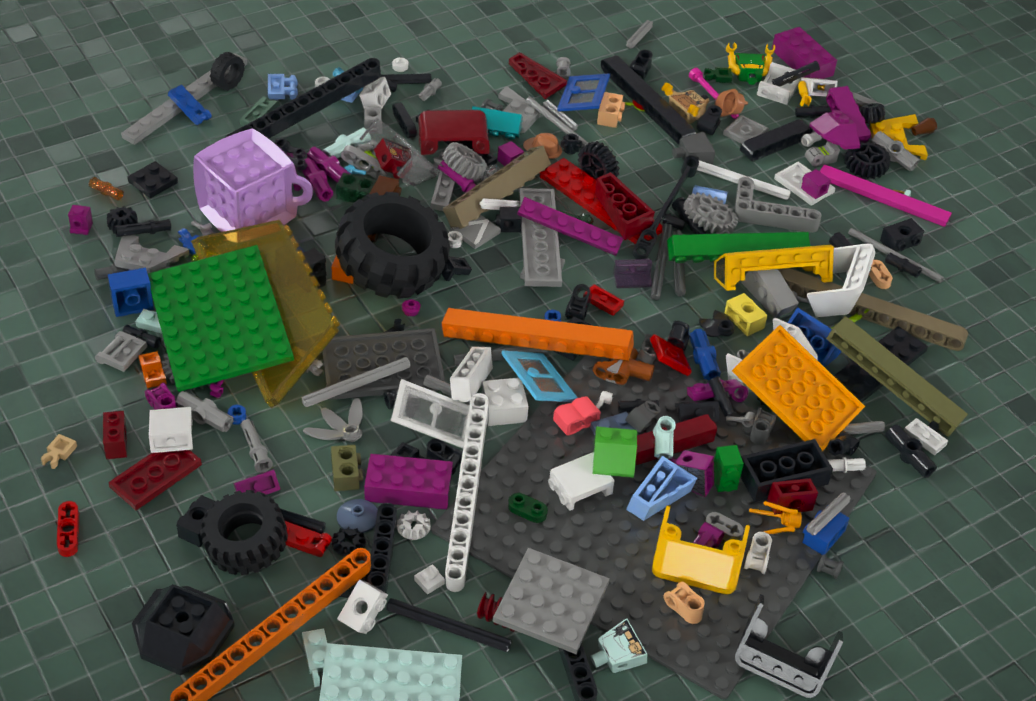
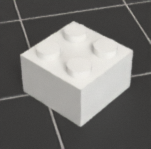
M520 378L482 381V394H485L489 401L488 426L525 423L527 421L529 406Z

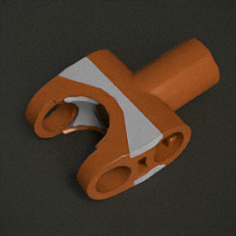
M632 348L629 361L608 358L612 361L596 362L593 372L603 380L624 385L629 376L651 381L655 365L636 360L638 352L635 348ZM598 368H602L605 372L598 370Z

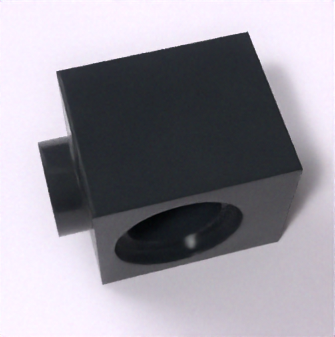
M500 207L499 214H496V225H499L501 232H521L522 216L517 215L520 207Z

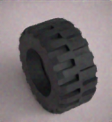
M246 490V492L235 491V494L230 496L227 494L223 496L221 501L217 500L213 503V508L207 510L205 513L206 518L202 519L200 534L208 556L214 565H217L224 572L228 570L229 574L237 575L239 572L241 575H249V572L257 573L260 572L261 568L269 567L272 565L271 562L273 560L276 561L281 556L280 551L283 552L285 549L288 533L280 507L275 503L274 499L258 491L257 493H254L253 490ZM250 523L262 525L260 530L247 540H227L231 532L241 525Z

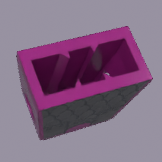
M683 451L678 459H668L697 477L691 490L692 492L703 497L707 496L714 485V456Z

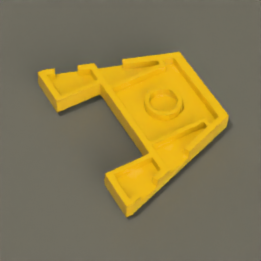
M916 114L870 124L869 129L872 138L878 131H882L894 141L902 142L904 148L913 155L921 156L920 159L922 160L927 159L928 153L925 145H908L903 129L911 128L918 124Z

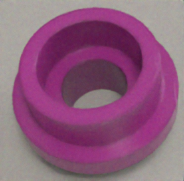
M409 299L402 303V310L407 316H416L420 311V303L416 300Z

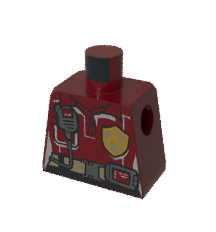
M385 138L374 148L381 169L392 173L394 178H402L411 167L410 148Z

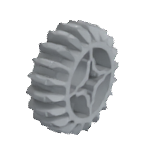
M452 142L444 150L442 157L444 162L457 174L474 181H479L485 175L488 169L487 164L472 149L463 144Z

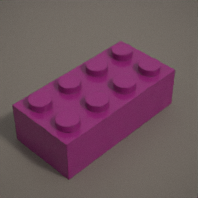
M801 27L774 35V53L792 69H798L817 61L820 70L805 77L825 79L834 76L837 60Z
M370 454L364 485L365 500L374 503H392L394 505L447 510L453 462Z

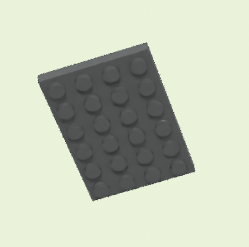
M435 328L320 338L326 387L407 357L410 361V367L328 400L384 395V392L390 393L391 390L398 391L401 379L426 389H432L423 384L427 375L446 382Z

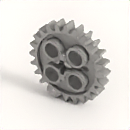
M698 192L696 195L692 193L684 203L683 209L686 210L685 214L689 215V219H693V223H698V227H704L705 231L709 229L711 233L715 231L717 234L723 230L733 232L738 224L737 214L733 213V209L728 208V204H723V200L718 201L717 197L712 198L710 194L706 196L704 193L702 195Z

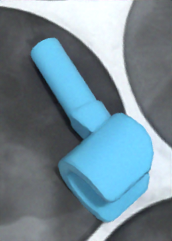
M351 164L344 167L351 175H366V171L357 170Z

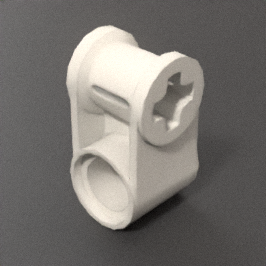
M757 532L754 534L744 569L751 568L765 574L772 538L768 533Z

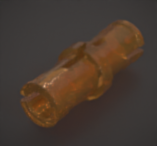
M96 177L90 179L89 187L117 201L120 198L122 199L124 195L123 190Z

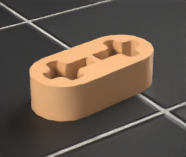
M873 260L869 276L878 288L888 289L892 283V275L883 262Z

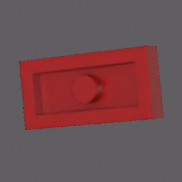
M595 284L589 288L592 294L590 304L614 316L624 306V300Z

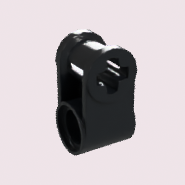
M649 50L639 51L630 65V68L644 79L651 69L652 52Z
M716 105L708 107L698 121L697 130L714 135L721 123L719 118L722 114V109Z
M579 284L574 288L566 308L565 317L571 316L583 321L585 320L592 299L591 291L587 285ZM580 291H587L585 297H578Z
M674 321L667 341L685 351L690 338L689 325L682 321Z
M431 439L427 443L426 458L453 462V475L456 472V468L461 464L463 452L442 440Z

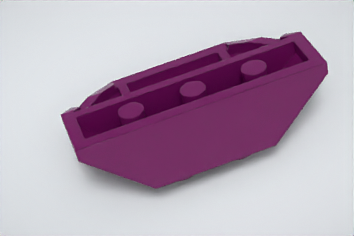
M834 110L833 112L825 113L810 123V127L823 139L840 145L842 149L860 148L856 124L842 111Z

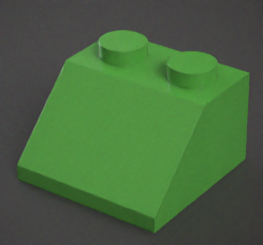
M596 426L592 474L634 478L637 430Z

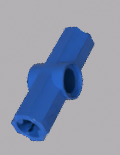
M695 329L690 333L689 338L693 347L695 364H699L704 379L710 380L716 376L720 377L721 372L716 361L715 347L710 345L705 331Z

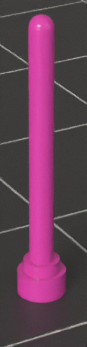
M693 68L689 72V78L693 82H699L716 100L719 94L703 78L702 71L699 68ZM731 114L730 116L736 120L739 114Z

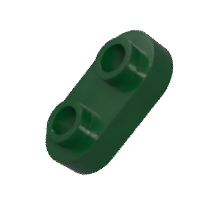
M514 493L508 499V509L510 512L534 523L546 520L548 508L543 502L522 493Z

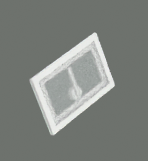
M401 379L391 421L463 448L470 405L452 400V398Z

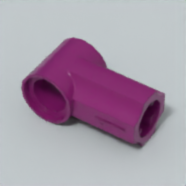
M704 522L692 543L717 548L725 532L708 522Z

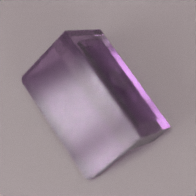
M651 259L615 260L613 274L616 288L652 287L650 275L652 268Z

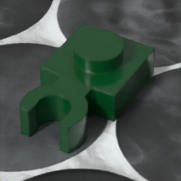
M715 67V70L710 68L704 69V79L706 81L715 79L716 82L732 83L731 68Z

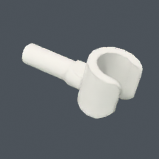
M602 391L596 407L600 409L603 403L610 405L613 393Z

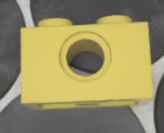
M745 293L726 302L724 314L747 337L765 328L768 315Z

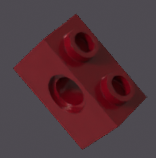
M124 411L103 412V446L106 459L127 458V426Z
M811 478L772 482L767 501L789 509H796L798 512L813 511L818 491ZM771 508L774 515L783 513V511Z

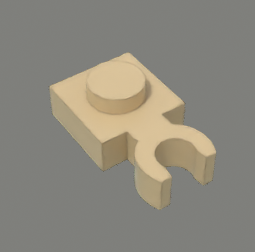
M58 434L47 447L48 453L41 457L42 465L51 461V468L55 469L59 464V459L66 460L76 449V441Z

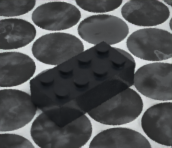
M816 439L741 456L744 463L741 479L754 502L768 499L772 482L811 478L815 487H821L829 484L833 471Z

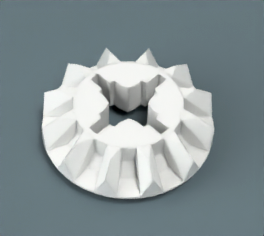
M418 510L415 513L408 511L405 515L401 514L400 519L397 520V530L404 538L410 540L421 539L430 531V519L426 517L425 513L420 514ZM413 521H416L417 524L411 529V524Z

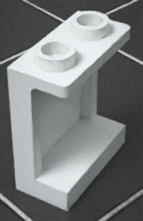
M772 62L766 78L759 83L757 95L787 105L798 87L800 78L793 81L790 85L786 84L781 87L773 85L772 79L784 75L787 71L792 72L796 69Z
M191 407L150 410L149 442L151 453L193 449Z
M593 452L550 469L549 486L553 491H556L561 503L566 505L569 511L574 509L576 501L602 491L605 497L613 494L614 479L610 475L592 474Z

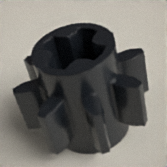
M570 133L563 136L560 147L564 148L563 151L572 155L579 152L582 141L579 140V136Z

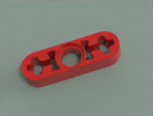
M66 501L58 508L57 548L61 556L70 557L78 551L79 509L75 502ZM68 510H71V511H70V518H67V515H66V513L68 512ZM66 526L74 527V529L69 532H64L62 530ZM66 540L70 541L68 548H65Z

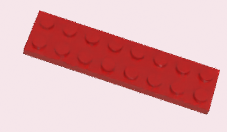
M565 158L560 159L540 172L539 177L619 233L595 195L596 179ZM661 224L656 229L657 236L662 233L663 225ZM641 233L628 240L636 244ZM649 235L644 236L646 241L653 239Z

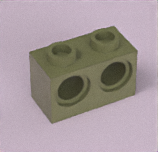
M356 445L331 446L334 491L358 490L359 481H363L362 468L358 469V465H361V454L356 453Z

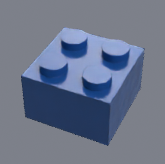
M146 268L108 274L111 299L116 317L141 313L143 309L154 310L151 286Z

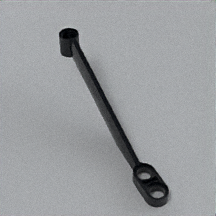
M689 155L684 159L681 168V178L652 226L641 233L633 250L635 259L643 261L648 258L657 239L656 229L687 177L691 178L696 174L699 165L697 157ZM649 235L653 240L646 241L644 236ZM637 249H644L646 251V254H639L637 252Z

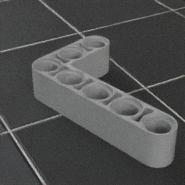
M741 177L739 179L734 213L737 214L736 217L738 218L737 221L810 233L818 231L822 216L818 210L752 200L754 181L749 177Z

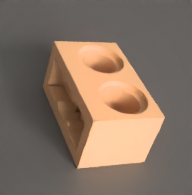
M604 93L598 111V125L617 127L618 121L621 122L625 108L623 95Z

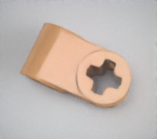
M679 582L677 587L671 592L667 591L664 593L663 596L666 604L683 617L686 622L697 624L702 620L705 605L704 599L696 594L685 582Z

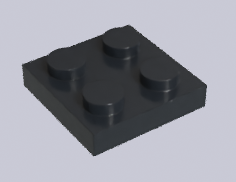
M156 161L127 176L128 182L148 198H152L178 183V178Z

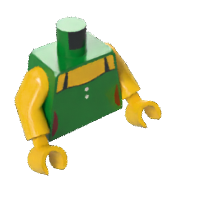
M734 42L732 49L728 43L726 52L729 53V68H731L732 73L737 76L739 81L754 85L768 74L773 59L771 55L775 51V45H773V50H769L767 48L768 44L766 45L765 53L767 56L765 54L735 53L734 55L737 44Z

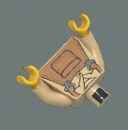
M667 82L661 88L670 97L669 105L689 124L699 120L706 112V105L709 103L707 95L699 96L693 90L676 92L673 90V86Z

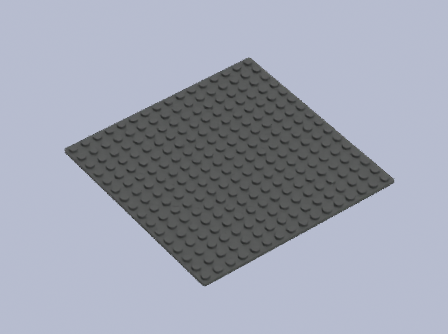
M585 355L564 378V381L578 398L587 396L595 406L600 400L602 391L613 393L611 404L603 403L600 407V419L620 414L618 412V401H635L636 399H641V401L658 400L660 413L652 419V424L643 433L653 431L656 423L663 416L671 417L675 424L679 423L678 408L675 407V403L694 402L687 395V387L701 383L655 360L652 364L655 365L651 381L629 376L624 385H619L603 380L593 372L596 362L612 360ZM598 368V370L605 372L602 368ZM558 385L553 392H563V390ZM713 397V398H709V399L699 400V401L714 400V397ZM729 397L736 412L728 416L744 417L747 412H753L756 416L757 410L741 402H736ZM544 401L480 472L469 554L513 579L528 548L610 578L590 624L604 632H608L623 620L628 619L644 647L647 657L723 700L727 699L747 670L737 664L735 653L746 623L760 594L764 595V605L758 617L767 623L768 632L765 637L767 640L822 557L821 554L802 543L805 535L803 534L805 526L814 519L819 510L823 511L843 492L849 495L851 499L849 504L840 512L849 517L875 478L876 470L866 465L864 470L847 471V473H843V471L832 472L828 485L816 487L818 496L813 511L801 512L802 522L800 528H795V532L769 534L772 538L765 574L751 568L744 569L753 536L757 532L786 526L781 524V518L749 512L750 508L773 511L771 507L763 504L767 500L753 501L741 477L737 490L717 492L714 483L706 497L691 491L668 505L670 506L667 523L680 528V540L692 543L696 539L699 529L706 521L707 515L712 512L720 513L742 525L743 530H745L746 525L750 526L737 587L733 593L722 594L688 585L705 602L702 620L697 624H691L686 622L675 610L671 609L664 600V593L675 589L678 582L658 578L652 572L653 559L666 507L644 521L626 510L633 494L660 459L636 465L634 478L611 476L614 479L613 494L605 497L602 491L576 501L574 509L569 511L566 505L561 503L556 491H553L549 486L550 469L592 453L595 435L590 427L583 428L575 434L566 435L553 420L554 410L559 405L572 402ZM719 406L720 421H715L717 425L715 440L684 451L711 455L715 458L717 447L737 445L740 455L743 456L804 441L789 426L776 421L767 442L763 445L754 444L750 440L752 426L745 427L741 422L726 421V417H724ZM828 446L823 450L828 460L842 459V457L853 459L845 454L832 455L829 453ZM683 451L673 454L672 458L678 459ZM514 493H522L543 502L548 508L546 520L534 523L510 512L508 509L509 497ZM455 501L431 527L433 534L447 542H450ZM722 539L719 546L715 549L723 550L726 540Z

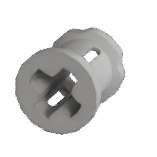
M560 57L556 61L558 67L557 75L562 78L570 76L571 70L569 67L571 62L569 58Z

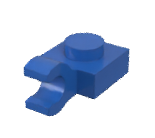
M185 228L178 231L181 235L178 238L179 241L183 243V247L190 249L189 253L194 257H198L209 249V243L197 234L192 237Z

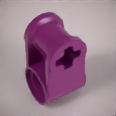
M161 383L159 387L152 390H145L146 399L155 410L177 408L175 397L165 383Z

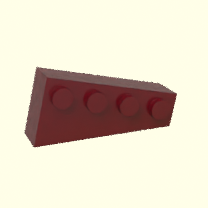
M610 172L597 178L595 195L624 240L638 235L652 226L655 212L615 175Z

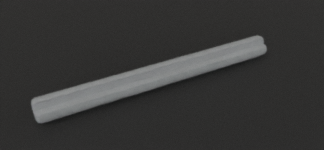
M407 357L304 395L302 403L305 407H309L409 368L410 361Z

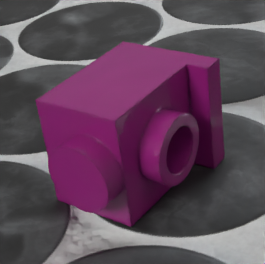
M72 205L68 213L70 233L88 235L93 224L91 208Z

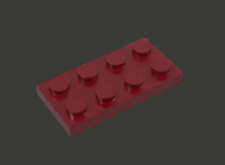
M190 450L151 453L109 481V488L137 511L200 467L202 461Z

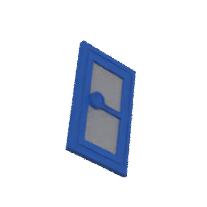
M610 74L570 76L558 105V112L599 109Z

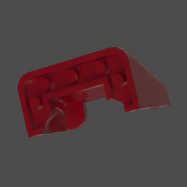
M481 110L423 111L419 115V147L421 155L434 154L438 149V141H472L475 152L490 154L486 115Z

